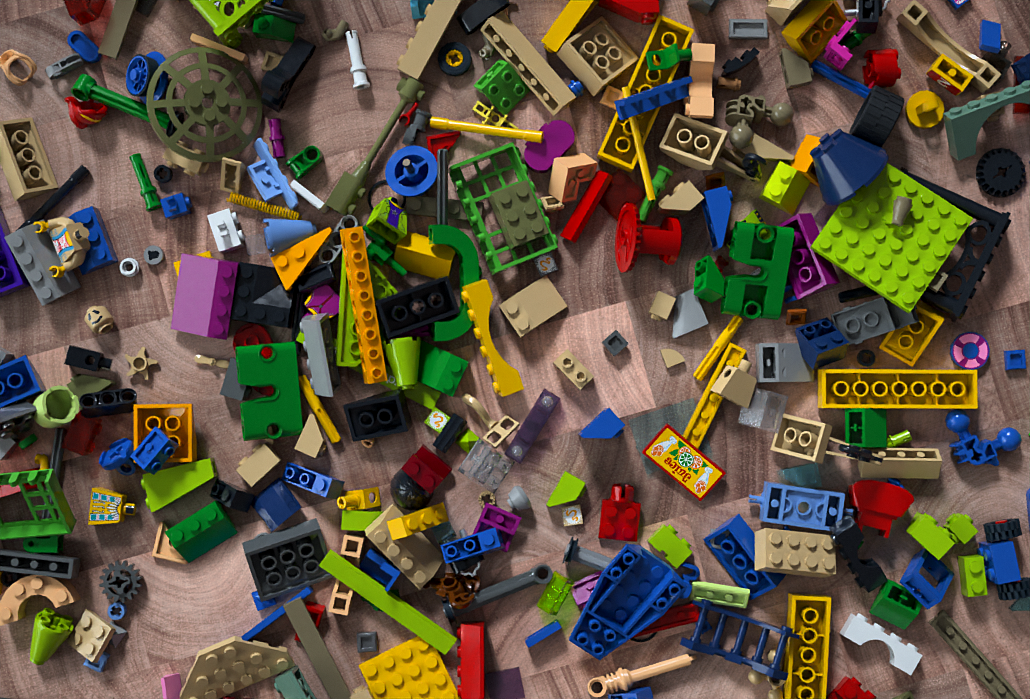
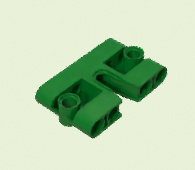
M735 222L729 257L749 266L760 267L761 271L757 275L740 274L725 276L724 296L721 299L720 306L721 314L746 316L750 319L778 320L780 318L794 240V228L766 225L764 223ZM763 229H767L766 236L760 237V232ZM754 305V310L747 312L748 306Z
M295 342L237 346L235 354L238 383L256 387L272 386L274 389L271 396L258 397L240 404L243 440L276 439L279 437L301 435L303 425ZM265 347L270 349V355L267 358H263L261 354L262 349ZM274 424L277 426V431L271 435L268 433V428Z

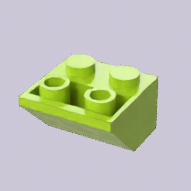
M917 512L906 532L931 555L940 560L955 544L951 540L953 536L941 526L937 527L938 522L926 513L921 514Z

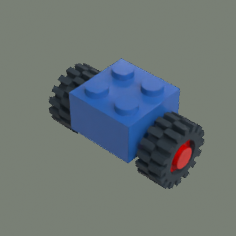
M1002 519L983 524L987 541L978 543L977 553L984 557L986 581L996 584L1000 600H1018L1019 598L1030 597V578H1021L1014 543L1009 540V538L1022 535L1019 519Z

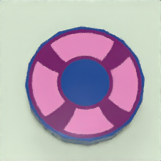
M975 332L959 334L950 345L952 361L964 370L980 368L989 357L990 348L988 342L983 336Z

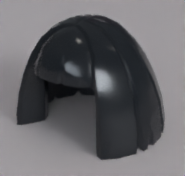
M401 469L395 473L391 480L390 494L396 504L405 510L417 511L425 508L433 497V492L431 494L428 493Z

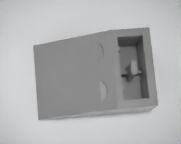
M798 343L755 344L756 383L814 382V370L803 359Z

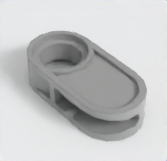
M74 53L48 66L45 72L50 80H55L82 66L83 60L79 53Z

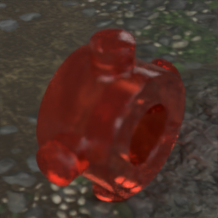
M721 255L715 260V264L720 272H723L726 265H729V262H726Z

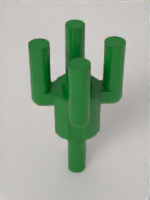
M365 224L363 230L374 239L366 248L368 259L375 260L381 266L387 263L400 276L404 277L407 271L391 257L394 251L387 246V240L366 227Z

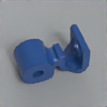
M684 561L680 566L693 569L691 574H682V578L688 585V588L679 597L680 599H685L690 595L692 591L690 580L694 581L700 575L699 568L695 564Z

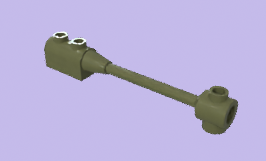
M411 77L401 78L396 87L401 101L365 160L360 163L352 174L344 171L325 203L327 207L343 216L354 213L357 207L354 202L357 198L362 199L367 191L364 186L371 163L408 103H415L416 100L421 102L425 96L424 86Z

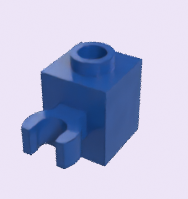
M183 193L160 199L165 217L169 220L192 213L190 209L193 207L191 199Z

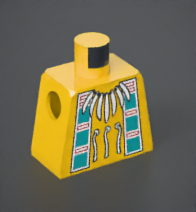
M94 487L91 493L88 525L124 522L125 515H135L136 504L126 503V494Z

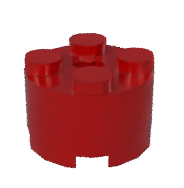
M888 48L867 50L863 58H867L866 66H862L864 83L869 84L868 88L872 89L875 85L881 88L894 86L896 80L901 78V69L897 64L898 51Z

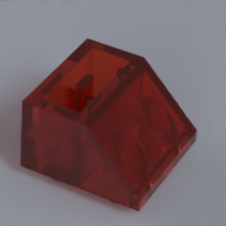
M63 0L69 16L80 26L99 19L106 0Z

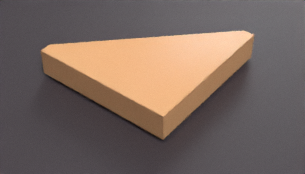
M161 521L152 557L188 564L173 547L165 533L168 527L165 522Z

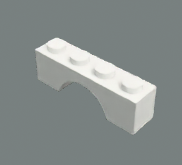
M851 613L840 634L860 646L869 640L883 641L890 652L889 663L912 675L923 656L917 652L919 648L910 643L907 646L900 642L902 638L893 633L889 636L884 633L885 628L876 623L872 626L867 623L868 618L859 613L857 616Z

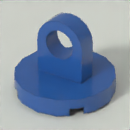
M122 438L113 442L107 452H102L99 464L104 470L116 469L120 474L126 476L135 473L137 463H134V460L130 457L134 452V443L128 438ZM122 464H129L131 467L126 468Z

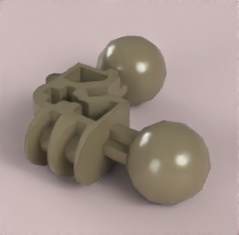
M741 95L738 100L728 101L726 104L725 122L733 127L729 134L730 143L738 149L750 146L754 139L753 131L750 128L753 121L760 124L762 117H769L773 124L779 127L790 124L794 117L792 107L785 102L777 103L773 107L765 106L766 99L763 95H759V97Z

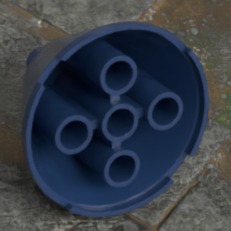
M841 129L836 130L831 135L828 133L823 135L819 139L820 144L809 153L813 159L823 201L829 206L838 205L857 195L855 191L861 186L865 185L867 187L884 169L889 158L885 149L848 134Z

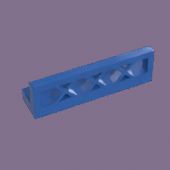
M692 77L679 78L614 101L619 119L624 120L688 97L689 92L686 84L693 82Z

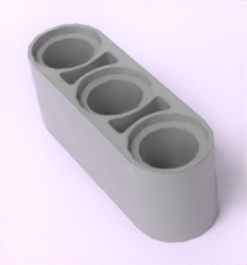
M344 216L319 251V259L323 263L329 262L324 260V254L328 251L333 253V258L330 260L332 264H335L342 255V244L336 245L335 238L340 236L339 230L346 229L345 224L349 220L355 222L354 227L360 226L354 216Z

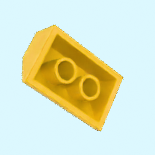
M811 0L781 33L788 45L811 64L848 20L837 0Z

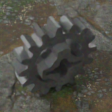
M118 560L115 561V565L113 563L108 564L109 569L105 568L102 570L105 575L99 577V579L103 580L99 587L105 588L102 594L108 593V600L114 597V602H119L121 598L122 603L127 601V598L133 599V594H139L137 587H142L143 584L139 583V580L143 576L137 575L140 569L134 570V563L128 566L127 560L123 561L122 564ZM113 572L114 576L111 580H109L110 575ZM118 579H120V580H123V579H124V580H128V581L124 582L123 584H122V583H118V582H117V583H114V582L117 581ZM133 583L132 588L127 592L128 586Z

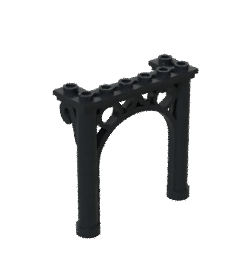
M901 167V172L976 219V222L969 225L964 231L965 245L959 261L951 270L945 273L949 275L948 278L952 276L960 278L961 286L959 290L954 292L948 290L945 281L942 285L943 292L938 291L936 293L927 287L920 297L921 300L932 304L944 312L950 313L948 318H951V321L955 323L957 319L961 320L968 308L965 304L968 298L972 300L977 290L974 288L976 282H981L984 277L985 271H983L985 264L989 265L992 261L994 254L991 252L994 247L998 248L1003 239L1000 234L1004 235L1012 221L1008 219L1011 213H999L908 172V169ZM976 227H983L986 230L984 240L979 242L973 240L971 231ZM970 244L975 247L985 245L979 259L973 255V247H970ZM972 266L974 269L966 282L965 276L961 272L956 271L958 269L962 271L963 268ZM960 294L959 299L954 298V296Z

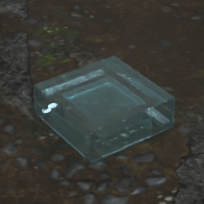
M450 521L431 528L439 545L457 536Z

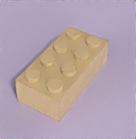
M764 528L755 532V571L821 578L836 575V547L830 538L831 535Z

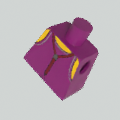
M328 284L314 289L304 303L310 311L302 318L307 315L328 313L329 321L339 315L340 296Z

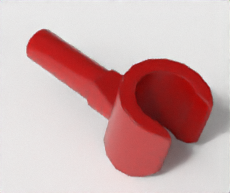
M417 102L414 103L406 114H402L399 117V123L403 118L408 119V122L404 125L405 127H408L411 123L410 117L419 106Z

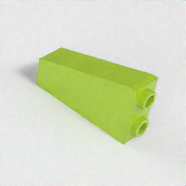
M214 457L159 470L154 475L151 473L143 474L141 485L147 493V498L145 499L146 506L151 512L161 510L216 478L218 473Z

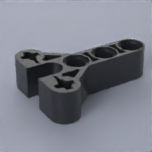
M300 36L295 39L278 66L268 70L262 79L261 90L264 93L261 96V103L278 113L283 109L294 82L314 54L316 45Z

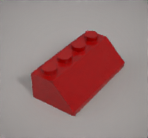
M461 621V627H457V638H461V646H457V658H461V665H457V677H461V685L457 686V696L461 697V699H485L484 621Z

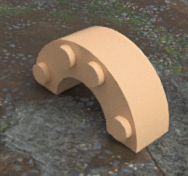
M692 43V59L686 61L689 62L688 76H684H691L693 81L686 84L689 96L683 98L685 115L688 118L712 119L714 116L712 77L715 63V44Z
M42 575L26 576L13 583L4 593L0 601V626L25 618L27 602L34 595L46 596L53 602L55 608L80 600V595L76 588L65 578Z

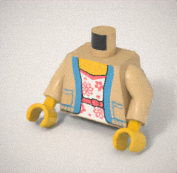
M59 217L48 220L47 223L44 221L33 223V225L40 224L41 230L35 231V233H43L48 228L51 229L49 233L60 263L63 265L61 267L51 266L49 268V271L57 270V274L52 277L61 278L65 271L68 272L83 264L86 252L90 249L91 245L88 240L89 230L81 222L75 223L72 219Z

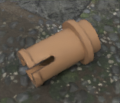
M718 76L717 89H731L734 92L736 90L740 91L741 79H738V77L726 78Z

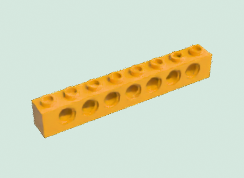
M363 227L341 229L339 231L364 383L372 384L387 381Z

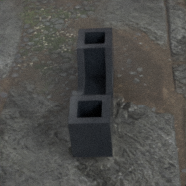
M849 515L829 527L832 533L830 538L836 546L839 545L840 550L838 552L844 560H847L848 564L846 566L852 575L855 574L856 578H854V581L860 589L864 588L870 593L888 581L881 567L872 558H858V547L865 537L857 523Z

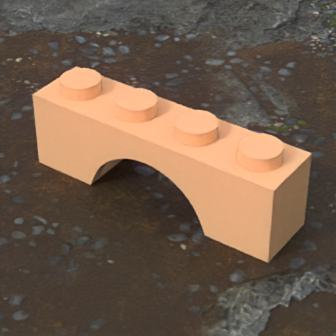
M346 533L340 556L359 569L366 537ZM336 579L328 612L348 615L351 610L354 590Z

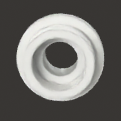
M126 258L120 264V271L124 276L133 277L139 272V263L133 258ZM129 264L133 265V269L131 271L127 270V266Z

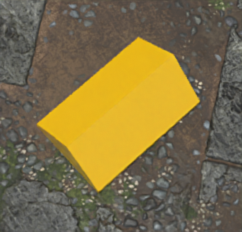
M407 231V235L396 245L394 260L406 271L435 279L441 276H448L449 278L456 252L444 244H429V237Z

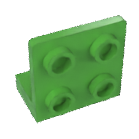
M501 59L473 85L504 116L530 91V88L510 64Z

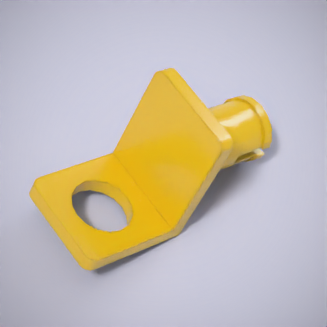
M373 487L346 491L345 496L337 499V505L340 509L347 508V510L380 506L379 488ZM371 492L375 495L373 503L369 501V494Z

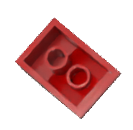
M598 0L599 7L636 23H642V25L653 24V22H656L659 14V0Z

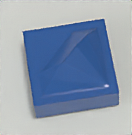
M257 591L251 593L257 611L277 604L275 597L261 602Z

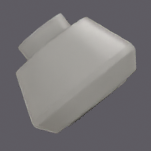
M514 486L508 494L509 499L507 500L513 510L517 508L518 511L530 508L531 502L520 486Z

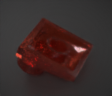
M619 168L612 173L613 178L599 201V204L616 221H618L624 204L633 203L636 205L645 196L641 188Z

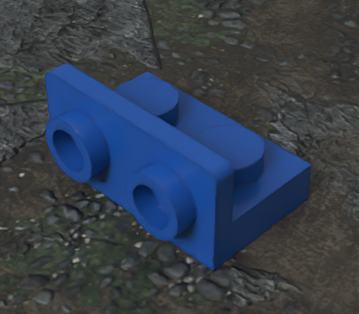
M155 426L130 457L143 470L154 475L162 468L167 459L174 454L179 444L171 440L160 428Z

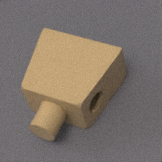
M742 359L738 368L727 365L710 391L738 406L748 409L757 382L755 377L748 374L752 363Z

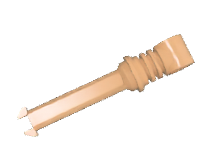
M688 654L633 671L620 667L614 675L612 672L610 673L611 676L606 674L605 678L604 676H599L591 679L587 690L595 698L608 695L610 691L612 694L614 693L613 690L618 692L619 688L627 692L628 688L632 687L633 682L689 666L691 661L696 660L697 657L696 655L689 657ZM594 682L601 683L603 689L600 693L592 691L591 686Z

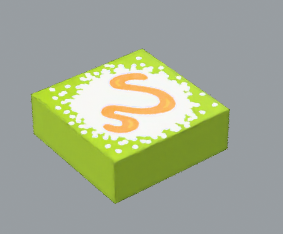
M434 407L424 423L438 433H441L451 417Z

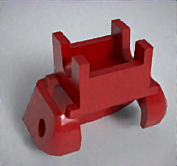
M860 480L848 486L849 503L856 510L854 521L861 532L863 525L879 529L878 535L885 538L889 537L892 520H897L898 517L902 518L914 502V497L909 491L882 481Z

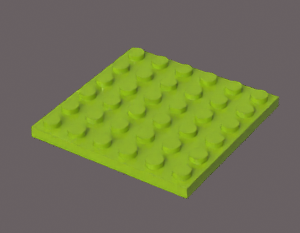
M887 163L871 184L867 187L865 185L861 186L855 191L857 195L838 206L810 249L909 314L973 218ZM897 196L912 199L913 207L903 226L891 224L893 202Z

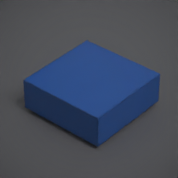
M1025 350L1004 351L1005 370L1026 369Z

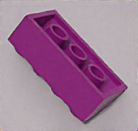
M812 213L797 214L778 225L794 228L788 277L797 300L823 292L840 283L833 264L810 249L820 234Z

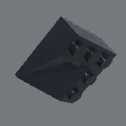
M239 262L230 319L291 329L297 280L292 285V289L286 291L274 267Z

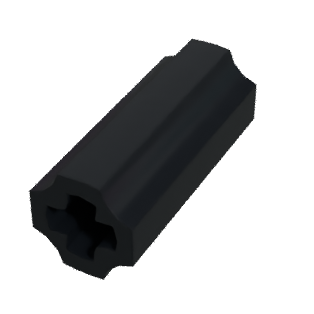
M454 413L432 445L446 454L467 424V421Z

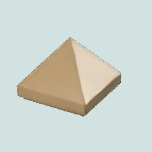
M553 196L540 198L546 212L554 213L564 209L563 203Z

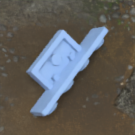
M258 138L253 147L261 161L248 166L247 172L265 202L282 195L289 209H295L299 203L296 193L289 187L288 179L285 175H282L276 159H273L269 152L268 145L263 142L262 138Z

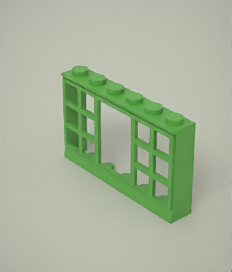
M513 142L454 164L448 169L450 178L492 276L555 251L558 248V239L549 228L551 227L549 218L543 214V204L535 195V185L532 181H529L527 176L528 169L525 164H522L520 150L517 146H514ZM506 152L512 165L499 169L494 157ZM490 159L495 171L483 176L478 163ZM474 165L479 178L466 182L461 169ZM514 169L518 182L506 186L501 173ZM497 175L502 188L490 192L485 179ZM527 180L549 231L543 238L547 248L534 252L531 243H529L527 247L530 255L518 259L513 249L510 252L514 261L502 266L497 254L510 249L506 246L495 251L490 239L501 234L502 230L500 229L488 234L475 203L488 198L493 192ZM481 181L486 194L473 199L468 186Z
M54 469L0 474V485H10L11 487L19 485L35 519L3 522L0 517V540L72 534L77 520L71 511ZM42 481H45L44 483L48 490L45 491L41 483ZM23 483L37 484L39 491L27 492ZM47 495L51 496L54 504L50 503ZM42 496L46 505L34 506L30 497ZM48 509L52 518L40 519L36 510ZM54 509H57L60 517L57 518Z

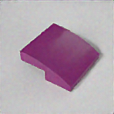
M486 502L473 534L495 527L500 529L505 548L501 549V551L507 553L522 517Z

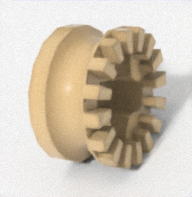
M483 491L479 495L478 501L483 508L485 504L484 500L481 499L482 496L485 497L489 494L490 499L493 500L492 503H488L491 505L495 503L496 498L491 491Z

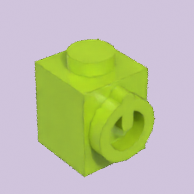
M954 513L946 519L947 523L944 525L945 529L953 536L951 540L955 544L961 543L965 545L979 532L972 525L973 520L967 514Z

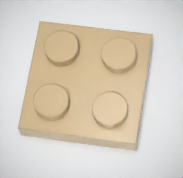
M86 609L67 644L92 663H98L116 628L92 610Z

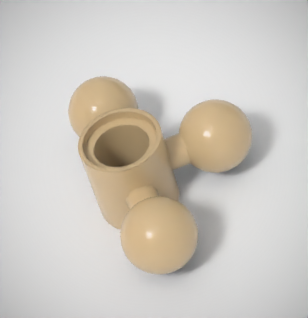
M772 649L768 652L767 659L770 663H773L777 649ZM752 669L749 672L748 678L751 683L760 684L763 680H767L772 685V689L768 693L769 699H783L784 695L779 686H782L785 680L778 679L772 681L770 676Z

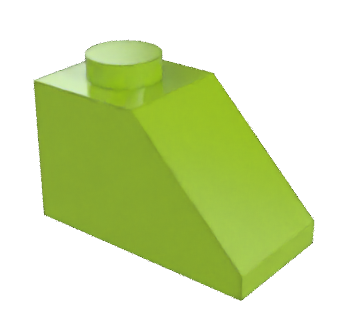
M564 471L546 505L552 507L576 500L578 496L582 497L587 489L584 486L585 482Z

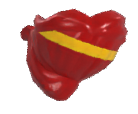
M72 96L64 99L68 103L69 117L79 129H85L88 125L100 122L108 112L105 104L96 103L92 99L79 102Z

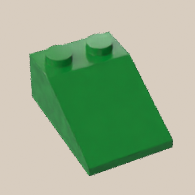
M421 340L417 381L454 397L469 362Z

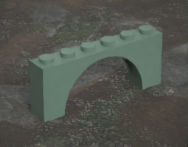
M1030 80L1024 81L1021 85L1005 88L1002 92L989 94L983 99L970 101L967 105L951 108L948 112L943 113L950 154L958 161L975 155L978 133L992 113L1012 103L1030 104Z

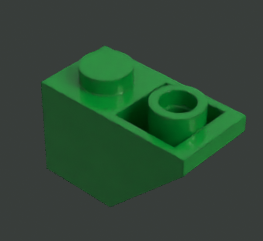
M707 255L695 264L694 295L713 303L724 296L725 279L712 257Z

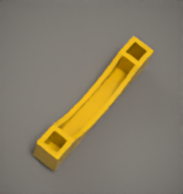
M482 279L463 286L461 296L464 303L468 304V317L475 324L474 334L477 340L480 339L482 345L480 352L483 358L486 357L488 363L486 369L489 376L492 375L493 377L492 387L494 392L504 397L523 390L524 387L518 370L502 359L491 340L489 312L493 295L488 280Z

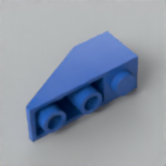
M288 461L281 479L331 499H338L345 483V481Z
M496 527L440 545L446 564L489 554L505 548L500 529Z

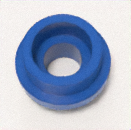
M571 80L568 88L574 93L576 98L582 97L584 95V87L578 80L576 82Z

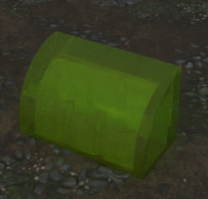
M554 571L552 579L548 582L536 605L548 614L557 616L574 581L558 571Z

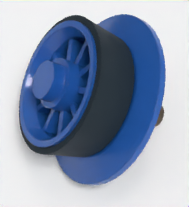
M157 51L150 52L146 56L137 54L128 65L126 72L127 90L132 96L140 97L144 104H146L150 80L161 63L166 60L163 54ZM164 71L156 83L154 100L162 98L167 85L172 80V78H168V74Z

